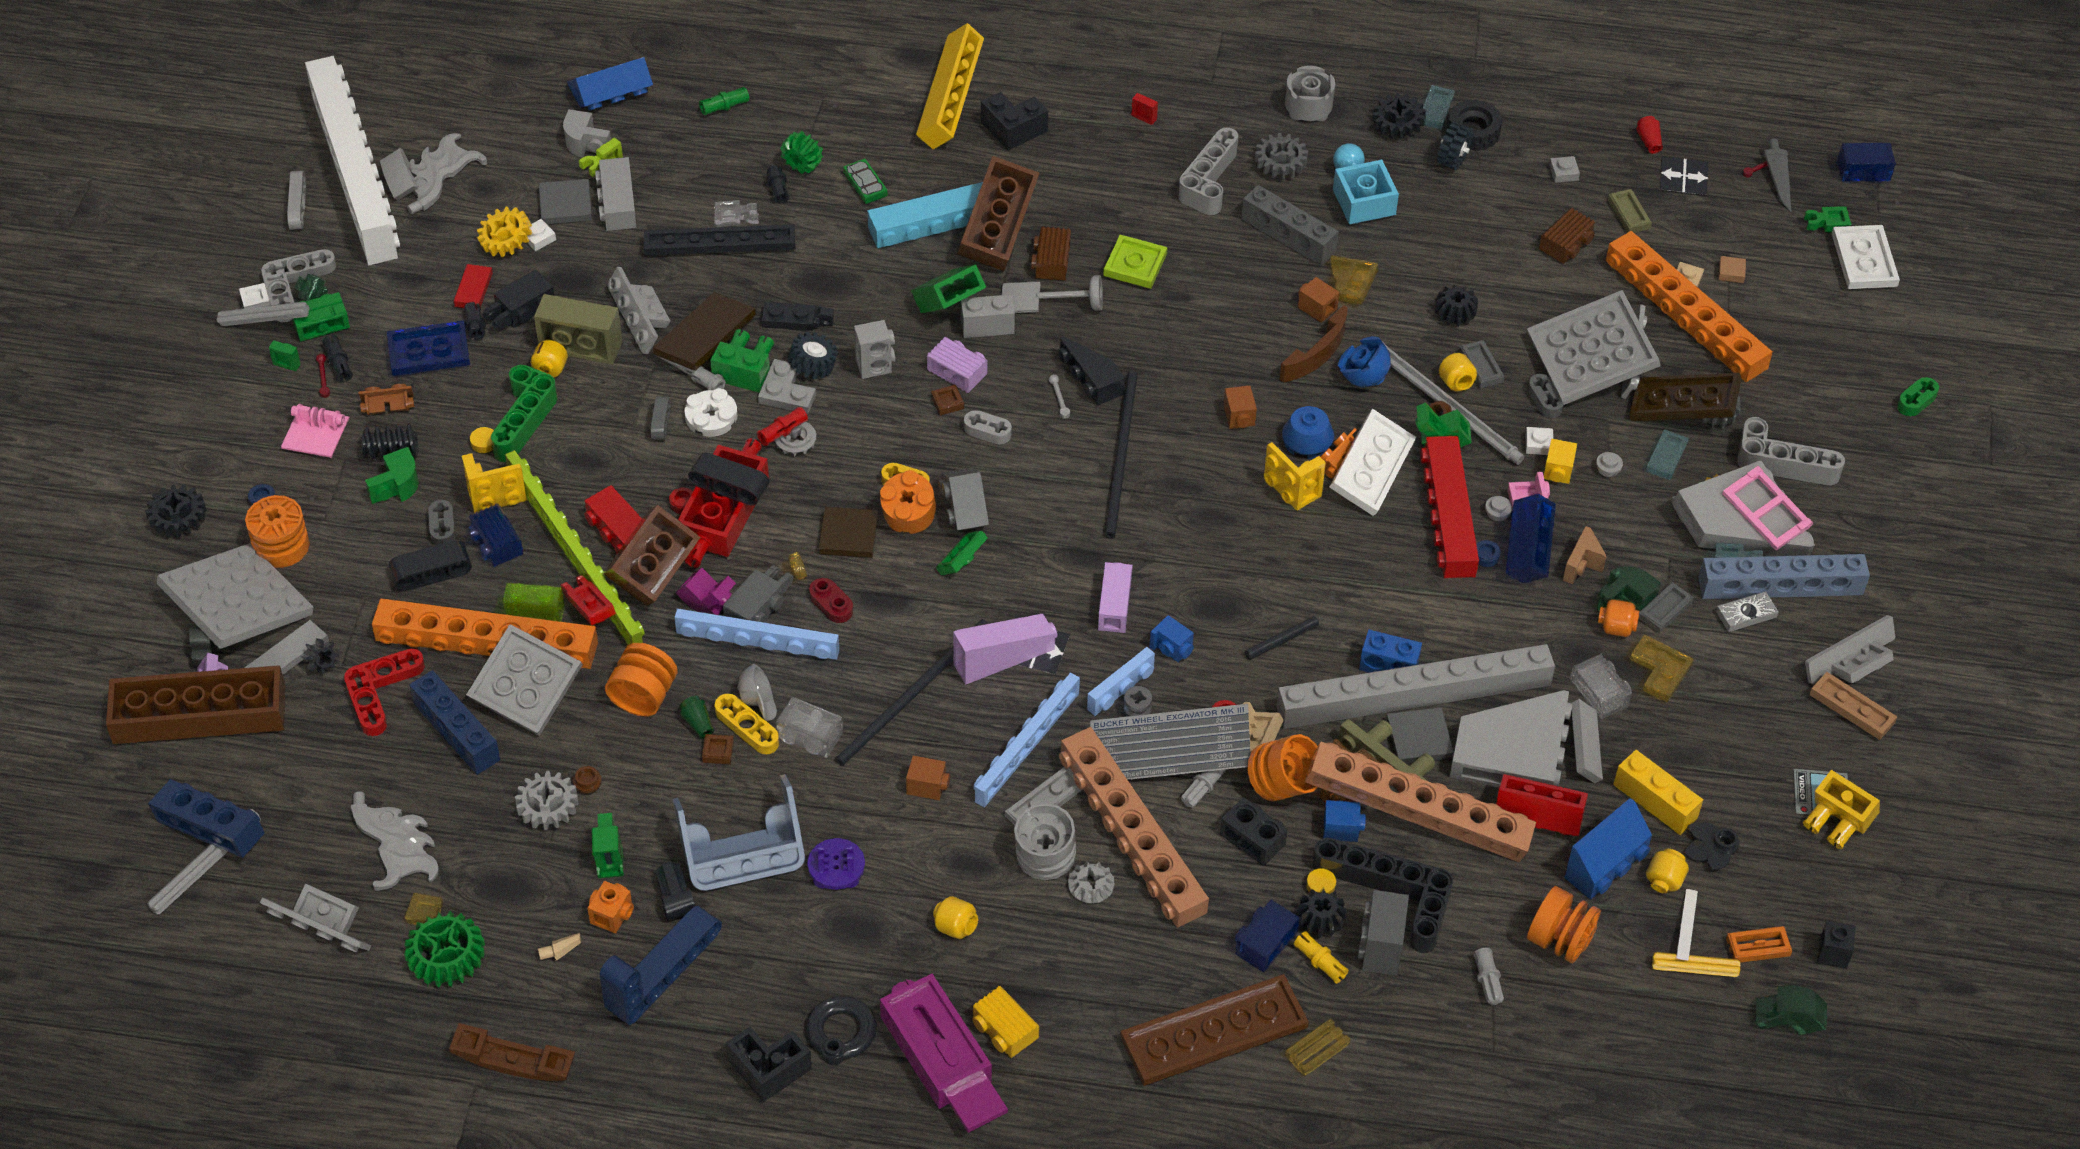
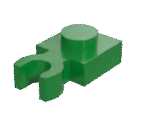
M1846 206L1822 207L1820 213L1815 210L1805 211L1804 220H1809L1806 227L1807 230H1817L1819 227H1824L1825 232H1832L1833 227L1851 226Z

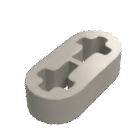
M977 410L968 412L964 417V430L972 437L995 444H1005L1011 439L1012 426L1004 418Z

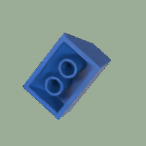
M644 57L567 81L580 108L587 106L588 110L601 107V101L610 99L611 103L624 100V94L633 92L634 96L648 92L646 87L653 85Z
M1629 798L1572 846L1565 879L1589 899H1592L1597 893L1603 894L1606 892L1617 876L1623 877L1630 870L1631 864L1636 860L1642 861L1650 852L1649 844L1652 834L1632 798Z

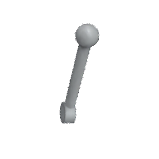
M1053 374L1049 377V382L1053 384L1061 408L1060 417L1066 419L1070 416V410L1065 407L1058 385L1059 377Z

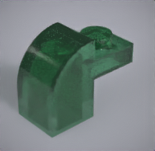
M1624 566L1616 568L1610 572L1608 584L1598 594L1597 610L1600 611L1601 607L1606 608L1610 600L1631 602L1635 605V610L1641 611L1658 596L1661 582L1648 572L1637 567Z
M1794 985L1778 986L1777 994L1757 998L1756 1025L1763 1030L1789 1024L1799 1035L1826 1030L1827 1003L1816 992L1808 988Z

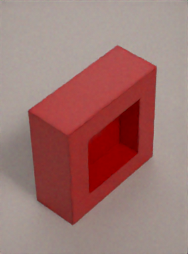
M1136 93L1132 98L1131 116L1153 125L1157 120L1158 102Z

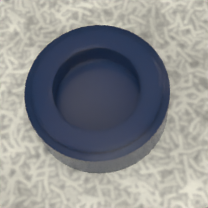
M259 484L250 489L248 499L252 506L260 499L276 494L272 486Z
M1483 540L1476 544L1479 557L1478 565L1492 567L1498 563L1501 551L1496 543Z

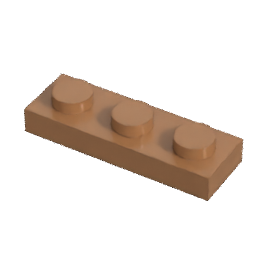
M1828 672L1821 677L1810 692V696L1879 740L1889 731L1897 719L1896 715Z

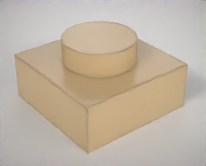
M1680 262L1677 270L1698 287L1704 269Z

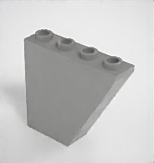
M1761 460L1679 490L1675 497L1673 506L1698 547L1766 556H1807L1811 554L1815 546L1812 535L1804 531L1776 551L1722 494L1723 490L1757 466H1760L1763 472L1775 483L1772 472L1765 467ZM1758 478L1735 494L1753 513L1776 497ZM1782 503L1759 519L1776 538L1800 523Z
M1563 690L1461 716L1450 778L1500 787L1503 775L1506 774L1559 786L1561 771L1556 770L1557 764L1562 765L1565 748L1560 747L1561 741L1566 742L1569 726L1564 725V719H1570L1572 703L1567 702L1569 691Z

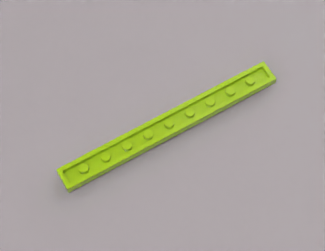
M515 450L505 454L507 466L521 465L527 500L579 575L591 581L613 604L616 614L609 618L627 644L643 643L642 636L645 633L639 621L632 619L626 602L621 603L615 586L612 583H607L601 566H595L589 549L581 546L577 532L574 529L570 530L567 526L568 523L562 511L558 512L556 510L552 496L549 493H544L540 479L537 476L533 477L530 473L531 470L526 459H521Z

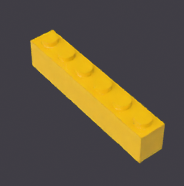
M968 23L947 36L916 133L932 149L939 147L954 137L984 37Z

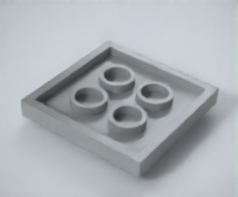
M509 624L466 695L469 699L540 736L583 664L581 661Z

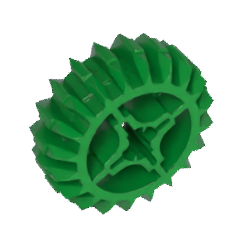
M438 911L436 918L431 919L426 915V923L416 922V930H409V939L405 940L404 945L406 949L404 953L405 960L408 962L409 970L414 972L418 980L424 979L427 986L435 981L438 988H440L443 982H447L452 987L454 980L458 979V981L463 983L464 975L473 977V968H480V959H483L485 955V941L480 928L475 926L471 918L465 920V916L462 913L454 917L451 911H449L447 916H442ZM459 938L468 943L466 949L458 943ZM423 950L429 951V955L432 957L430 961L422 956Z

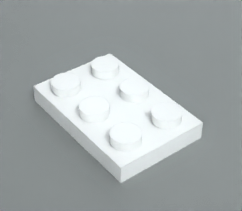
M1883 225L1833 227L1832 237L1848 289L1898 287L1900 279Z

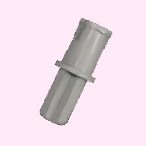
M1226 769L1204 771L1196 775L1191 786L1181 796L1186 807H1195L1206 793H1210L1213 790V785L1225 773Z
M1480 948L1473 954L1479 971L1477 979L1482 983L1486 1001L1494 1006L1502 1003L1504 999L1499 982L1501 974L1496 969L1492 950L1490 948Z

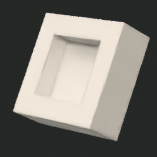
M542 219L532 223L530 227L532 234L527 235L529 239L527 243L535 251L556 240L555 232Z
M265 283L239 289L244 308L270 306Z
M1527 427L1526 454L1548 455L1551 438L1553 439V429Z

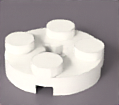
M718 388L690 395L687 398L685 420L687 426L693 432L697 430L707 437L719 436L727 433L734 421L736 422L737 420L736 403L724 389ZM715 411V415L710 416V414L706 412Z

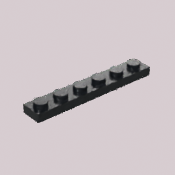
M795 224L644 230L645 256L796 249Z

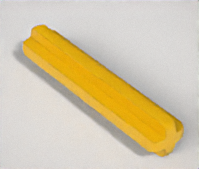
M1655 952L1652 957V967L1656 970L1737 977L1740 973V961L1737 959L1689 955V959L1686 961L1677 959V954Z

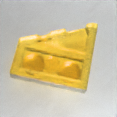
M1331 255L1335 288L1339 291L1338 301L1362 305L1378 272V263Z

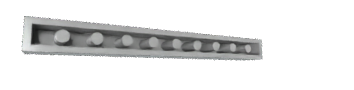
M1545 644L1279 687L1277 710L1284 720L1282 723L1283 729L1546 687L1551 686L1555 664L1548 645Z

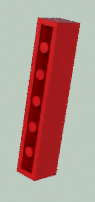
M1458 436L1427 437L1425 448H1421L1420 455L1421 463H1426L1424 483L1429 484L1430 488L1427 489L1428 505L1432 504L1433 507L1430 511L1431 525L1436 526V530H1434V546H1439V551L1437 552L1438 568H1442L1444 578L1476 577L1479 557Z

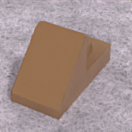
M1585 526L1566 564L1563 577L1565 582L1573 584L1577 575H1583L1586 567L1598 572H1603L1606 554L1592 529Z

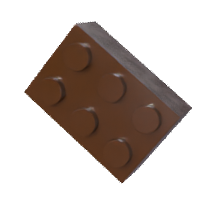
M657 504L648 510L603 574L645 606H648L657 600L701 537Z

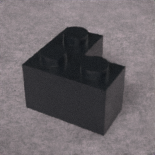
M1002 92L981 101V123L1008 151L1048 132L1049 111L1035 96L1015 106Z
M748 1027L726 1042L728 1062L762 1102H765L812 1070L811 1051L793 1030L769 1047L751 1027Z

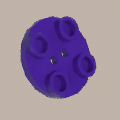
M834 838L825 840L814 847L809 854L807 866L815 886L838 890L853 888L858 885L864 872L865 859L863 852L856 844L846 839Z

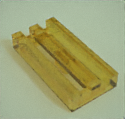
M1332 1019L1326 1021L1285 1052V1056L1304 1076L1350 1044V1038L1342 1034L1343 1031L1340 1027L1336 1028L1334 1026L1335 1022ZM1335 1038L1338 1040L1335 1044L1330 1046L1328 1049L1323 1051L1321 1054L1316 1056L1307 1064H1302L1303 1061H1305L1313 1054L1319 1052L1324 1046L1333 1041ZM1314 1042H1316L1314 1045H1312L1311 1047H1309L1307 1050H1305L1304 1052H1302L1300 1055H1298V1056L1296 1057L1297 1054H1299L1301 1051H1303L1304 1049H1306L1308 1046H1310L1311 1044H1313Z

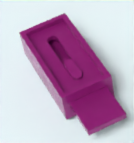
M933 974L915 982L912 980L899 982L893 986L891 994L880 999L881 1019L939 1109L950 1104L968 1133L1008 1113V1108L991 1084L992 1064Z

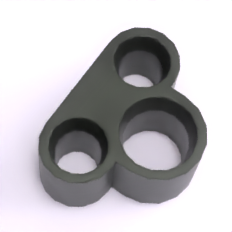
M197 625L191 626L189 639L192 650L193 667H198L207 653L215 654L216 644Z

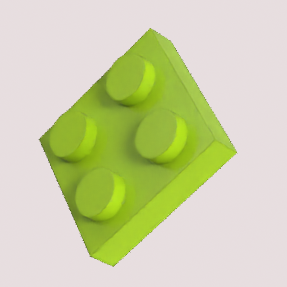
M1119 235L1105 265L1103 276L1151 289L1167 255V247Z

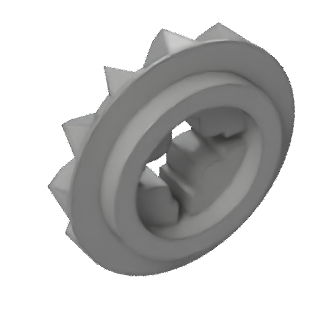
M805 422L792 429L788 436H781L775 442L777 448L782 449L784 454L791 452L796 456L798 452L806 454L808 449H813L817 437L813 426ZM797 436H800V440L791 442V438L795 439Z
M1086 861L1084 865H1076L1073 872L1069 874L1068 887L1072 895L1078 900L1085 903H1098L1107 899L1113 892L1114 876H1112L1109 867H1103L1100 862L1090 864ZM1088 875L1093 876V879L1096 880L1094 889H1092V885L1087 881Z

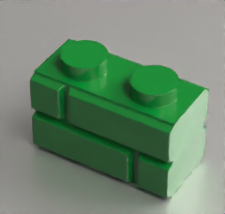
M339 292L324 294L320 298L309 301H300L306 302L309 305V315L307 317L292 318L300 342L350 328L348 315Z

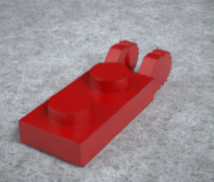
M582 575L576 577L577 588L573 589L567 582L561 584L565 597L591 625L601 623L616 614L613 604L591 581H588Z

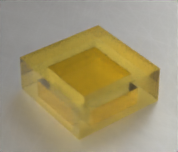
M414 893L405 915L406 923L416 925V922L424 924L426 923V915L431 919L436 918L438 911L441 912L443 906L442 897Z

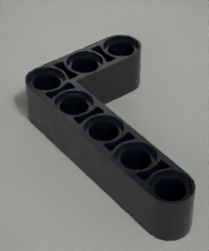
M1322 838L1317 841L1313 857L1314 869H1327L1334 874L1336 879L1384 892L1409 895V899L1419 901L1410 944L1419 953H1429L1434 950L1453 885V877L1447 870L1332 838ZM1420 933H1426V934H1428L1429 936H1424V935H1422V934H1420Z

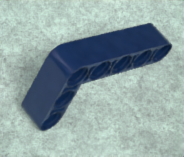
M695 906L635 968L616 955L610 957L600 971L605 1008L628 1025L635 1023L717 937L722 928V922L700 906Z

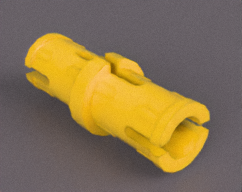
M1307 931L1301 933L1303 938L1299 935L1294 941V946L1311 960L1312 966L1315 968L1319 967L1336 984L1341 982L1339 977L1344 979L1348 974V968L1344 967L1331 955V950L1328 947H1322Z

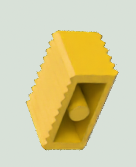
M998 986L992 993L984 996L983 999H980L978 1003L973 1005L972 1021L975 1027L981 1033L986 1032V1034H989L994 1047L1000 1053L1005 1052L1008 1054L1009 1058L1014 1057L1039 1038V1025L1001 986Z

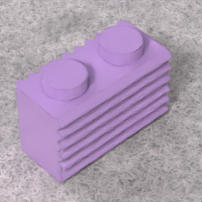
M944 337L928 353L927 369L938 377L940 376L941 379H945L950 384L952 383L961 388L962 391L965 390L966 393H969L987 374V360L981 353L972 352L965 348L960 341H952Z

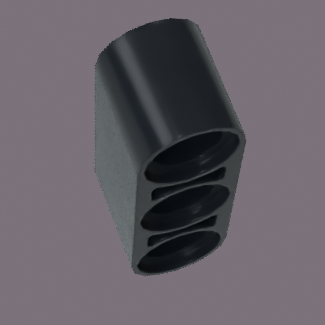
M706 452L700 454L688 473V479L695 486L747 505H756L770 483L767 475L757 469Z
M455 540L396 556L390 560L388 567L395 588L399 591H409L466 575L472 569V564L465 544L462 541Z

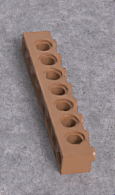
M1089 727L1061 741V753H1059L1062 765L1066 769L1070 767L1074 773L1075 784L1080 790L1083 789L1085 791L1091 808L1094 811L1098 810L1106 830L1113 832L1117 838V845L1123 854L1127 853L1135 873L1138 876L1142 875L1146 881L1150 895L1153 898L1157 897L1161 903L1164 916L1168 920L1171 919L1178 928L1207 914L1208 896L1094 730ZM1147 847L1150 848V850H1143L1141 848ZM1156 869H1163L1165 872H1158ZM1171 891H1178L1180 894H1173Z
M1319 743L1313 754L1305 782L1517 862H1520L1527 854L1536 824L1535 821L1528 819L1523 814L1511 813L1501 809L1496 804L1481 802L1474 799L1470 794L1457 793L1449 790L1443 784L1425 781L1416 774L1401 772L1387 763H1377L1367 759L1363 754L1351 753L1340 749L1338 745L1333 743ZM1335 766L1342 767L1346 773L1338 771ZM1362 776L1370 778L1372 783L1366 782ZM1389 786L1395 787L1399 793L1393 792ZM1416 796L1422 797L1426 803L1420 802ZM1443 806L1449 807L1453 813L1447 812ZM1470 816L1477 818L1479 823L1472 821ZM1497 826L1502 827L1506 833L1499 831Z

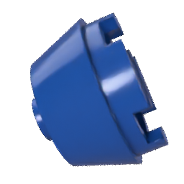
M1305 406L1294 411L1282 429V437L1285 447L1291 454L1294 455V452L1301 455H1308L1307 459H1314L1318 456L1321 457L1332 445L1334 430L1324 411L1317 407Z

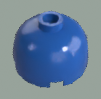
M1371 336L1360 340L1362 345H1359L1357 348H1354L1353 345L1350 346L1338 362L1343 376L1351 384L1358 387L1379 385L1384 381L1391 366V357L1387 347L1379 337Z

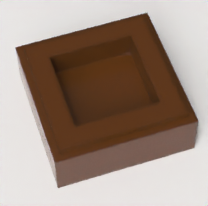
M956 385L931 391V398L940 416L964 409V401Z
M706 734L702 755L703 763L731 765L734 736Z

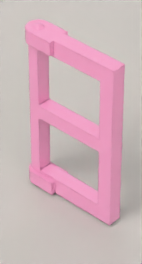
M1760 466L1755 467L1723 490L1722 494L1776 551L1813 525V522L1778 488ZM1758 478L1776 497L1753 513L1735 494ZM1782 503L1800 523L1776 538L1759 519Z

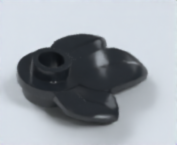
M1697 822L1688 825V830L1695 840L1686 848L1684 855L1695 862L1707 861L1711 870L1725 868L1730 863L1731 855L1739 848L1740 842L1735 831L1729 828L1718 829L1715 825L1708 822Z

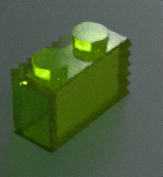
M507 583L503 597L505 615L561 622L564 611L562 587Z

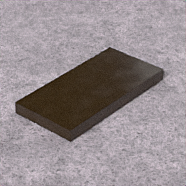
M713 292L653 347V353L656 356L696 371L715 353L720 342L726 343L734 336V332L737 329L743 328L756 316V310L754 307Z
M1740 373L1640 377L1629 413L1631 421L1734 417L1742 380Z

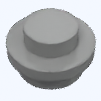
M1605 452L1597 457L1596 466L1601 475L1613 477L1621 471L1623 461L1619 455Z
M1494 496L1487 500L1485 510L1490 519L1503 521L1511 514L1512 504L1505 497Z

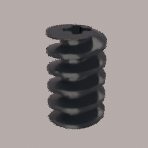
M411 423L407 424L406 431H403L400 424H397L395 432H392L389 424L386 425L384 432H381L379 425H376L374 433H371L369 427L365 426L362 434L363 459H366L368 452L372 459H376L378 452H380L383 458L384 455L389 453V450L392 453L406 447L412 450L414 456H418L417 431L413 430Z

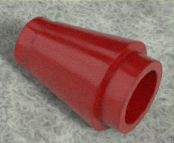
M1653 116L1641 118L1637 122L1636 132L1649 153L1660 152L1663 149L1659 121Z

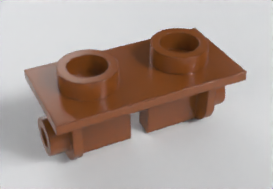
M395 384L387 389L368 387L365 391L358 392L361 402H363L360 403L361 413H367V415L386 413V403H390L391 412L409 411L410 408L414 407V399L410 397L414 396L412 387L406 384Z

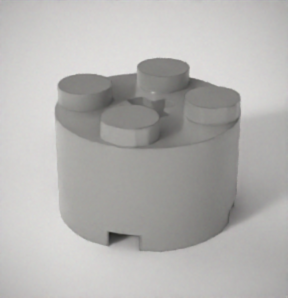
M1302 66L1297 68V72L1294 74L1292 72L1289 74L1286 85L1285 107L1291 119L1324 121L1328 118V114L1333 108L1335 79L1331 74L1328 76L1324 73V69L1317 66Z

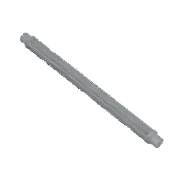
M1387 347L1391 357V366L1434 401L1448 403L1452 411L1458 409L1469 421L1470 429L1503 454L1507 460L1513 461L1516 465H1519L1524 460L1525 456L1518 451L1516 446L1511 445Z

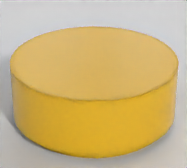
M488 427L475 429L470 435L472 449L478 453L492 451L491 434L494 430Z
M1315 869L1308 875L1307 890L1310 892L1313 889L1320 893L1324 887L1326 893L1330 894L1335 891L1336 878L1327 869Z

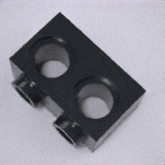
M1244 797L1221 818L1220 835L1263 866L1286 845L1288 829L1285 828L1284 824L1278 819H1273L1267 815L1259 805L1249 802Z

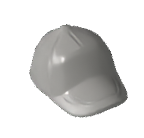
M752 664L739 677L738 690L740 697L746 705L758 706L764 720L771 721L775 718L777 710L770 682L764 671L757 665Z

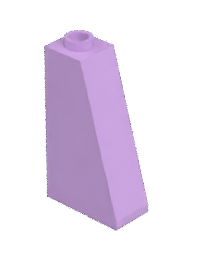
M1043 614L954 631V666L965 685L1055 650L1056 628L1052 622L1048 623Z

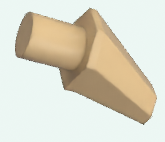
M580 933L552 941L551 946L538 948L540 960L552 957L558 960L581 943Z

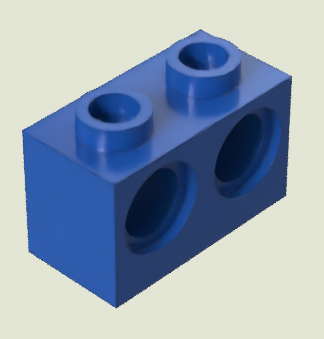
M1368 630L1362 649L1359 670L1372 673L1418 665L1422 643Z

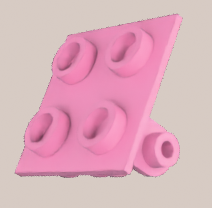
M302 404L293 405L291 415L295 416L282 443L281 449L332 458L349 417L341 414L340 411L334 412L325 410V408H320L318 411V407L310 409V407L303 406Z

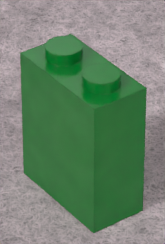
M975 264L952 269L912 289L911 293L920 312L926 313L945 309L985 289L986 285Z

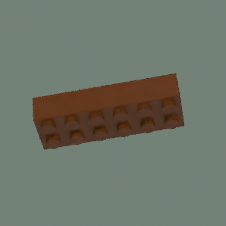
M280 665L109 679L106 726L112 743L121 744L284 730L286 687Z

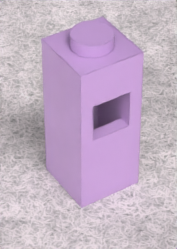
M1105 562L1099 610V631L1126 632L1132 565Z

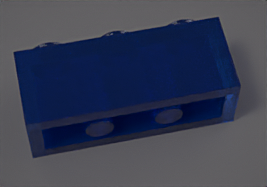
M1539 493L1514 500L1506 574L1522 583L1549 576L1556 504Z

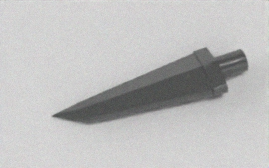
M1771 139L1768 141L1769 149L1763 151L1764 158L1769 167L1779 200L1791 212L1788 152L1779 148L1778 139Z

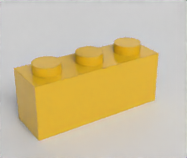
M1635 750L1618 766L1613 785L1679 835L1688 828V825L1698 819L1703 799L1638 750Z

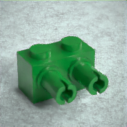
M737 329L729 344L719 343L711 358L712 373L722 375L725 384L760 393L770 370L769 353L774 346V341L770 337H767L765 340V336H760L754 350L747 349L745 346L750 340V335L744 330L741 334V330Z

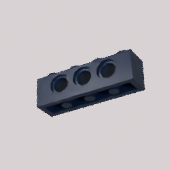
M433 670L409 684L414 705L476 775L500 761L497 741Z
M170 779L148 803L157 822L242 858L265 834L259 822L260 818L254 811L236 807L235 804L228 800H219L209 792L195 790L187 783L181 784Z

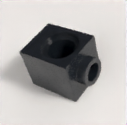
M1826 921L1819 938L1817 964L1847 969L1854 952L1856 926Z

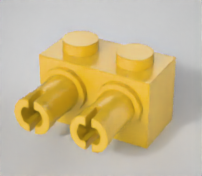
M1830 770L1815 790V804L1817 806L1807 819L1803 821V825L1808 830L1812 827V832L1818 834L1831 815L1837 817L1841 821L1827 837V840L1832 845L1837 843L1836 848L1842 849L1854 831H1859L1862 834L1865 833L1880 813V800L1833 770Z

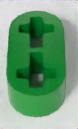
M1928 377L1918 379L1900 395L1897 404L1898 411L1905 416L1918 415L1936 399L1939 391L1938 383Z

